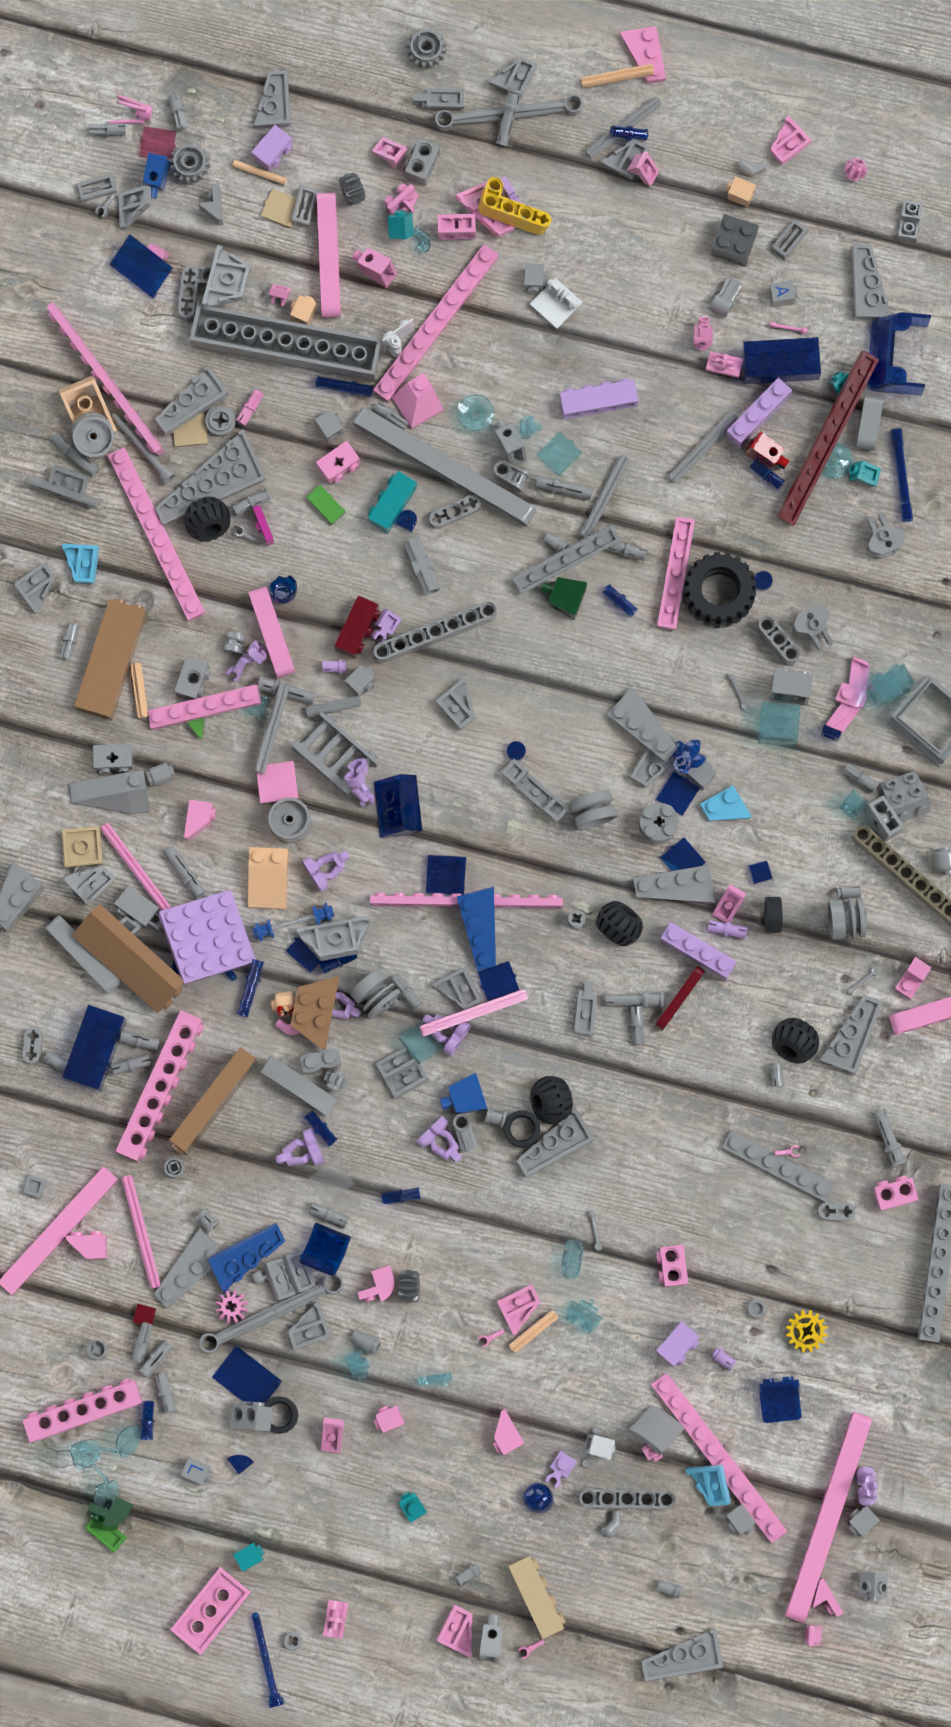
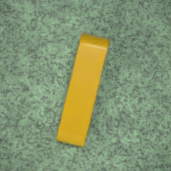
M491 177L482 190L478 205L479 212L486 217L530 233L543 235L551 224V216L544 211L501 196L503 182L498 177Z

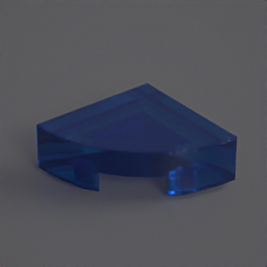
M233 1455L227 1458L238 1474H241L255 1463L250 1457L245 1455Z

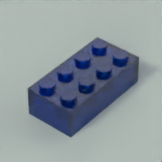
M819 337L743 341L744 384L774 383L777 378L783 382L820 380Z
M88 1004L62 1078L101 1092L127 1019L124 1016Z

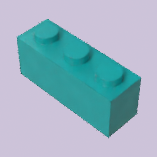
M397 471L396 475H391L387 482L389 486L385 491L382 490L377 498L379 500L376 506H372L367 514L369 516V523L387 534L418 488L416 481Z

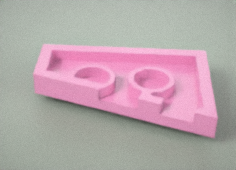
M656 26L620 32V36L627 45L628 51L632 54L637 66L653 65L654 74L644 76L647 84L666 81Z

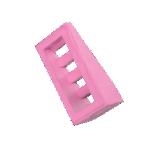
M806 1625V1645L819 1646L821 1644L822 1627L820 1625Z

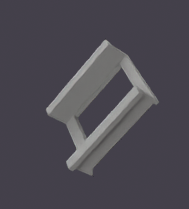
M928 674L887 723L940 767L951 754V739L939 751L901 718L929 685L951 703V692Z

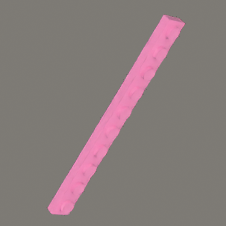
M485 244L480 248L373 389L375 394L389 403L499 258L498 253Z
M52 302L46 306L50 311L48 313L49 317L54 323L57 321L60 324L59 330L61 333L71 339L69 343L75 351H80L82 354L81 360L86 366L90 365L93 371L91 373L97 380L101 379L104 383L102 388L108 395H113L115 398L113 402L117 408L124 410L126 413L124 415L125 419L130 424L133 423L137 428L135 429L137 435L141 439L145 438L148 442L146 447L152 454L155 452L159 456L165 452L164 448L57 305Z
M125 447L108 454L111 464L188 622L206 614Z
M374 893V896H370V905L459 907L457 896L463 894H451V897H443L444 894L434 893L432 896H424L423 893H413V896H405V893H394V896H386V893ZM494 894L495 908L562 909L563 898H559L558 895H548L547 898H540V895H528V898H520V895L512 894L509 895V898L501 897L500 894Z
M666 1373L651 1384L679 1423L685 1427L686 1432L711 1465H723L727 1486L756 1521V1524L768 1540L773 1543L787 1532L785 1527L670 1376Z

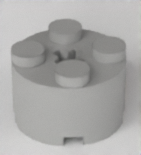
M653 803L646 807L641 814L639 822L641 834L653 844H664L671 840L678 828V816L673 807L665 803ZM656 820H660V822H662L661 827H658L657 824H654L656 823Z

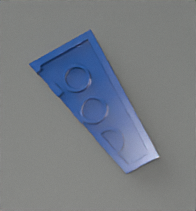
M494 886L457 896L477 971L496 966Z
M277 1223L207 1259L224 1294L232 1284L239 1282L246 1272L250 1269L253 1270L260 1260L264 1257L267 1258L285 1242Z

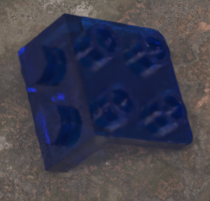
M315 1222L299 1262L327 1275L335 1276L347 1252L351 1236Z
M794 1376L782 1377V1381L775 1382L774 1378L763 1379V1383L758 1384L762 1420L764 1423L801 1419L799 1379L794 1380Z

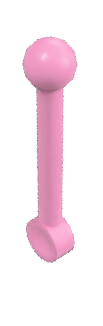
M769 322V327L793 330L802 334H806L808 331L806 327L797 328Z

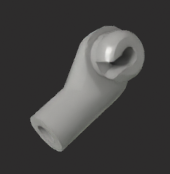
M744 159L738 162L739 170L750 177L766 171L763 162L752 165Z
M621 1510L611 1511V1522L601 1529V1534L608 1538L613 1537L621 1529Z

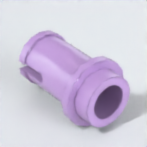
M342 659L339 661H323L322 671L323 673L339 672L342 674V672H346V661H342Z
M718 1347L710 1356L714 1362H719L729 1371L737 1361L723 1352L722 1348L719 1349Z

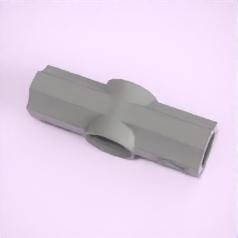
M419 537L411 538L404 543V546L411 560L410 564L416 578L418 577L425 596L434 594L440 590V585L434 575L431 560L426 555Z

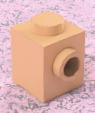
M735 176L734 181H730L727 186V199L748 207L754 195L756 185Z
M299 295L297 300L294 299L290 310H292L290 314L291 321L310 325L317 310L315 300L306 295L304 297Z

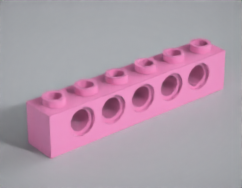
M129 1378L120 1381V1386L114 1388L112 1385L103 1387L101 1392L95 1395L93 1392L82 1395L83 1399L81 1400L69 1399L63 1402L64 1406L57 1408L56 1405L45 1408L46 1412L38 1414L36 1411L27 1414V1419L23 1420L29 1442L33 1443L143 1404L137 1382L131 1381ZM118 1391H122L125 1394L122 1402L115 1400V1394ZM101 1397L106 1400V1406L103 1409H99L96 1406V1401ZM81 1404H85L88 1409L87 1413L83 1416L78 1413V1407ZM62 1411H67L69 1414L66 1422H62L59 1419V1414ZM45 1417L50 1420V1426L46 1429L42 1428L40 1424L41 1420Z

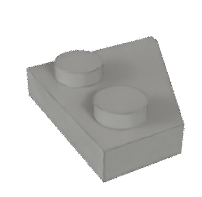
M145 185L119 193V228L127 229L151 206V187Z
M44 562L15 582L14 585L36 614L56 577Z
M466 967L432 983L435 988L456 1002L464 1010L483 1002Z
M319 1301L288 1331L294 1350L331 1337Z

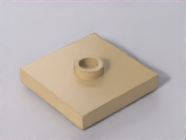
M100 826L61 830L65 868L103 865Z

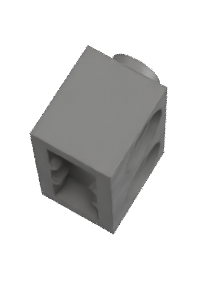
M419 138L418 143L413 144L410 153L412 154L411 159L405 162L403 170L405 171V178L426 186L440 155V146ZM428 151L429 154L427 156H422L420 152ZM415 167L422 168V171L414 172L413 169Z
M240 1401V1405H232L230 1428L270 1431L272 1407H264V1403L253 1402L252 1404V1402Z

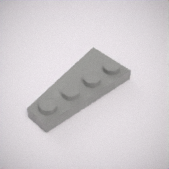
M864 995L819 1061L856 1075L882 1001Z
M201 1227L154 1293L167 1309L212 1270L207 1259L221 1252L219 1247Z

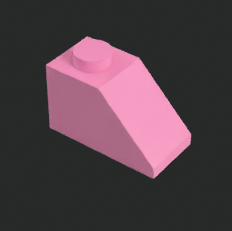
M189 800L184 833L186 841L193 839L209 827L212 820H215L216 809L213 803Z
M505 1409L501 1411L494 1436L496 1442L493 1443L498 1454L502 1452L503 1455L524 1444Z

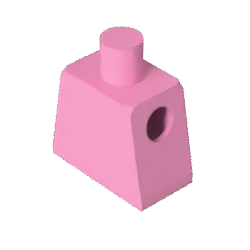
M367 248L364 253L356 250L353 254L352 259L358 262L363 274L383 287L388 288L397 275L390 258L370 248Z

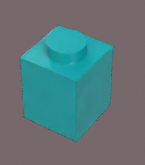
M400 209L395 210L393 214L388 216L389 239L406 240L414 235L413 213Z
M254 1542L233 1554L242 1572L263 1561L265 1552L260 1544L256 1545Z

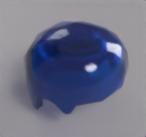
M291 575L287 577L278 576L271 582L268 588L270 597L279 604L291 602L295 599L298 592L297 582Z
M532 1483L527 1486L523 1493V1502L533 1513L544 1514L554 1504L553 1492L543 1483Z

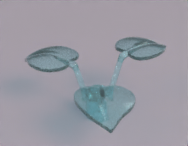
M138 1424L128 1426L119 1433L116 1439V1449L100 1447L94 1439H86L68 1447L75 1468L83 1470L91 1465L104 1480V1483L99 1484L95 1490V1505L107 1509L119 1493V1484L115 1480L108 1482L107 1477L94 1464L100 1458L99 1451L119 1452L123 1458L133 1454L138 1448L141 1439V1428Z

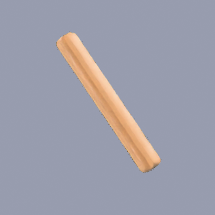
M652 64L586 76L581 78L583 88L649 76L654 74V67Z

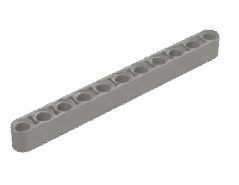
M362 407L352 422L357 429L466 493L476 495L483 503L523 526H528L537 511L531 504L367 408Z

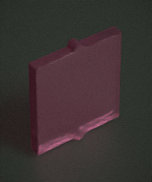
M144 126L143 137L140 140L139 156L147 158L149 152L167 156L170 161L172 159V152L176 148L175 139L177 132Z

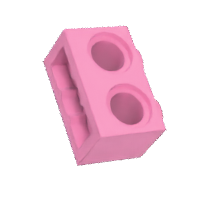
M475 214L438 215V240L476 239Z
M906 1175L895 1178L896 1182L888 1183V1180L876 1183L877 1187H874L873 1191L879 1211L917 1202L918 1196L913 1178L907 1179ZM901 1185L909 1187L910 1192L908 1195L900 1193ZM882 1190L890 1192L891 1198L889 1200L882 1199Z
M684 1245L660 1247V1252H656L657 1263L662 1265V1271L659 1272L660 1283H664V1287L688 1285ZM668 1251L674 1252L676 1260L673 1262L667 1261L665 1254ZM676 1271L679 1275L678 1280L670 1281L668 1279V1272Z

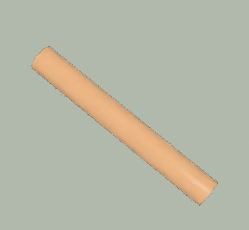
M234 160L232 165L234 168L283 185L287 181L286 177Z

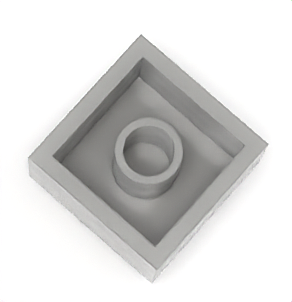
M787 668L775 670L772 677L769 700L807 705L810 699L813 675H809L807 671L790 672Z

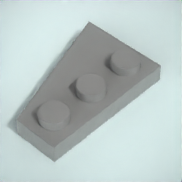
M287 70L268 72L254 128L273 127L274 125L291 126Z
M668 734L677 746L675 752L664 762L647 748L631 774L630 779L647 788L688 753L692 747Z

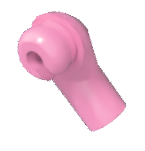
M281 1018L275 1024L286 1035L300 1034L291 1024L286 1023Z

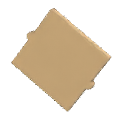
M272 188L268 199L265 200V207L261 217L291 228L293 222L290 221L296 197Z
M205 413L199 414L172 432L174 434L175 447L208 444V428L206 427Z

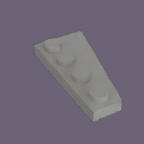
M853 244L851 249L855 319H892L893 315L889 310L887 295H885L883 290V282L878 273V265L872 245Z
M208 365L199 376L192 380V383L186 390L183 389L179 397L174 402H171L155 418L166 436L229 396L227 390Z
M633 686L607 714L609 718L662 761L666 762L677 749L675 743Z
M709 865L633 878L637 898L716 903Z
M576 1107L572 1109L567 1119L557 1123L553 1129L548 1131L540 1141L534 1144L517 1160L526 1178L594 1142L593 1136Z
M716 1628L641 1661L645 1682L722 1669L723 1663Z

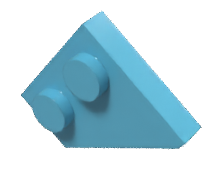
M62 544L74 581L76 583L95 584L99 547L96 545Z
M733 785L700 804L709 822L750 819L752 817Z
M723 1465L688 1467L686 1469L687 1475L691 1474L697 1483V1489L704 1495L705 1500L710 1506L728 1505L731 1503Z

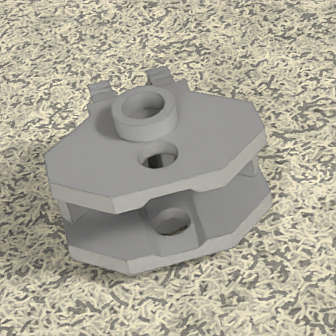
M879 513L878 520L882 527L876 528L874 520L871 517L867 518L872 538L866 549L869 556L882 559L899 552L906 536L903 530L891 527L883 513Z
M814 605L798 614L792 628L796 636L808 638L809 641L812 640L818 651L823 650L822 644L817 638L820 635L824 637L825 642L829 646L833 644L827 632L828 627L826 626L830 617L827 607Z

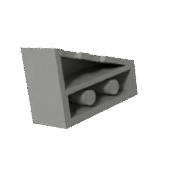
M14 861L0 893V926L7 932L12 930L45 889L43 884Z

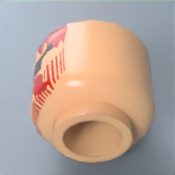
M278 992L275 994V1000H271L272 1011H276L279 1017L293 1015L296 999L294 992Z

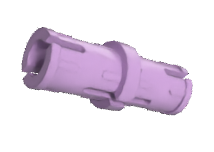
M709 920L707 932L724 934V937L733 936L745 939L748 927L732 925L731 922L722 923Z

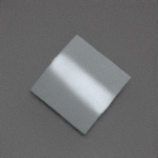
M410 1045L376 1063L395 1100L429 1081Z
M303 1250L263 1265L276 1301L294 1296L316 1286Z
M652 1405L628 1432L642 1445L646 1442L660 1456L685 1427L669 1414Z

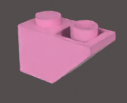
M91 1231L90 1235H83V1232H71V1236H66V1240L86 1259H108L107 1235H102V1231Z

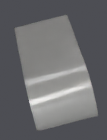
M864 396L856 448L875 451L884 398Z
M762 617L758 623V633L783 663L789 666L796 664L800 655L798 647L772 617ZM769 623L771 629L764 630L761 625ZM775 637H781L783 639V644L778 645L774 642L773 639ZM786 652H794L796 657L789 659L786 656Z

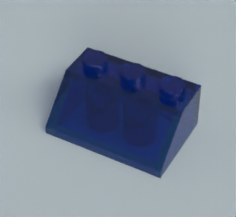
M398 774L375 781L374 789L380 838L406 836L422 832L417 776Z

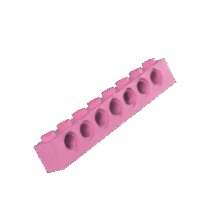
M180 1010L116 1149L117 1153L137 1162L146 1156L148 1149L145 1147L148 1141L151 1142L156 1133L154 1131L156 1123L160 1124L164 1116L162 1110L171 1101L172 1096L170 1093L172 1088L176 1089L180 1081L178 1075L181 1070H185L188 1064V1060H186L188 1054H192L196 1046L194 1040L197 1035H201L204 1029L202 1019ZM185 1029L191 1032L190 1037L187 1039H183L180 1036L181 1032ZM175 1047H181L183 1050L182 1054L178 1057L172 1054ZM167 1065H174L173 1073L166 1074L164 1072ZM160 1082L166 1083V1089L163 1092H159L156 1089L157 1084ZM151 1100L158 1101L156 1109H149L148 1103ZM144 1117L150 1119V1124L147 1127H141L140 1121ZM135 1135H141L142 1142L139 1145L132 1143V1138Z

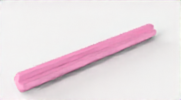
M104 824L100 828L160 910L172 908L110 824Z
M522 989L420 1026V1032L422 1036H427L523 1002L528 999L527 993Z
M131 1175L122 1177V1182L149 1285L152 1289L158 1288L161 1284L133 1177Z

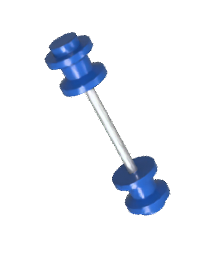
M324 903L323 908L320 909L313 906V915L271 926L270 919L266 921L265 925L260 926L258 923H255V928H252L255 939L259 938L260 942L263 941V937L268 935L271 938H275L273 930L313 918L316 919L317 925L323 919H327L330 922L332 921L331 917L335 916L332 905L328 906L327 903Z

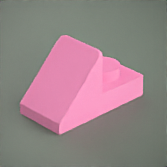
M382 137L372 152L375 156L386 160L395 169L406 156L407 148Z
M645 151L635 155L627 169L628 172L639 175L643 183L648 186L653 184L659 173V169L648 152Z
M730 884L712 915L725 923L731 922L742 904L746 893Z
M915 957L895 987V990L911 1000L932 967Z
M324 1417L321 1451L340 1454L344 1420Z
M820 1578L811 1607L814 1608L826 1600L827 1604H825V1607L829 1614H834L838 1617L844 1612L825 1580Z

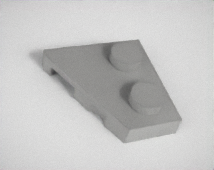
M519 57L513 61L512 65L504 68L499 75L491 78L489 85L508 92V87L525 92L537 67V63Z
M632 139L624 147L617 149L614 154L604 158L601 161V165L633 181L636 174L628 172L627 169L635 155L644 151L649 152L650 147L636 139Z
M463 677L436 700V703L460 730L475 719L466 680Z
M102 864L62 877L87 905L116 880Z

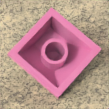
M424 373L407 382L392 397L403 417L408 421L411 429L443 411L442 405Z

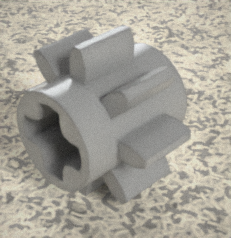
M334 1068L331 1073L327 1071L323 1079L327 1082L325 1087L339 1092L340 1088L345 1089L348 1080L344 1079L346 1074Z

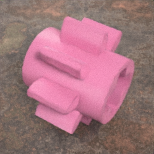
M853 158L852 162L847 160L844 172H847L846 177L852 181H859L860 178L864 179L868 169L865 166V161L860 158Z
M646 1442L644 1443L645 1446L641 1449L648 1461L654 1459L656 1462L663 1458L662 1454L659 1456Z

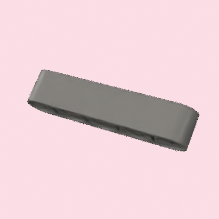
M57 915L45 927L108 994L123 982L72 936L75 930L60 915Z
M586 1489L579 1494V1502L584 1507L668 1509L673 1507L676 1502L675 1495L670 1491ZM589 1492L593 1495L592 1503L585 1504L582 1501L584 1493ZM605 1493H610L613 1496L612 1503L608 1505L602 1502V1496ZM625 1493L632 1495L633 1500L629 1505H625L622 1502L621 1498ZM644 1494L652 1496L651 1504L644 1505L641 1498ZM664 1494H669L672 1497L670 1505L662 1504L661 1497Z

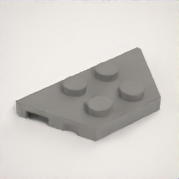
M217 245L202 301V308L243 300L250 274V265L240 261L233 254L229 255L223 251V247Z
M369 916L297 928L296 932L297 936L316 957L323 961L359 954L370 919Z

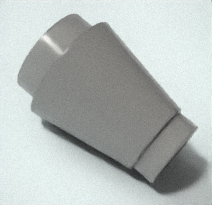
M358 1330L351 1337V1340L368 1355H375L381 1346V1341L378 1340V1337Z

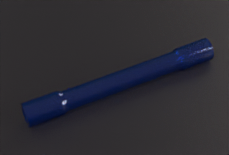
M895 428L891 430L901 501L902 522L913 521V513L903 448L902 428Z

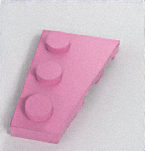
M487 181L456 194L455 199L471 214H475V217L497 238L514 231V226L486 217L479 212L480 197Z

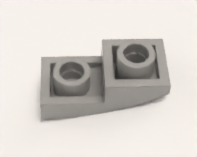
M904 200L897 240L916 243L922 203Z

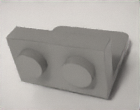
M910 772L881 783V788L887 801L901 822L931 812L929 796L916 772Z

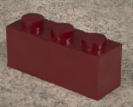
M357 596L334 645L336 651L356 659L358 654H362L365 648L364 640L369 638L373 631L371 625L380 616L379 604L362 596Z

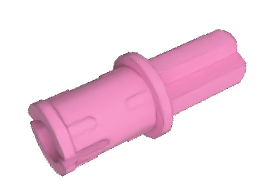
M255 389L248 401L243 404L244 407L235 420L246 426L252 414L256 413L255 409L264 394Z

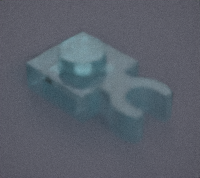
M451 1372L418 1378L419 1386L437 1383V1387L449 1385V1381H452Z

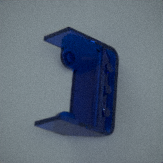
M900 312L879 317L873 321L869 354L879 359L867 383V387L871 391L922 396L925 384L906 382V371L901 367L893 366L895 332L906 331L910 326L928 328L931 315Z

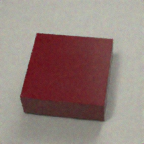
M137 1304L132 1323L142 1325L143 1322H146L153 1326L157 1308Z

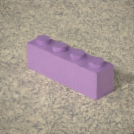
M625 378L612 384L611 382H603L600 386L595 387L586 385L578 390L573 388L565 389L560 393V402L564 419L637 407L638 397L635 381Z
M777 378L727 430L726 438L740 449L791 397L792 390L782 380Z
M670 922L660 939V942L725 981L737 961Z

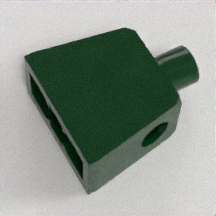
M557 577L554 586L544 582L540 593L550 596L548 601L550 607L575 620L587 589V582Z

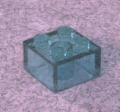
M897 663L889 667L888 672L883 675L880 672L872 676L867 690L877 708H880L910 692L915 682L905 664L903 663L899 666Z
M762 702L758 744L796 747L801 705Z

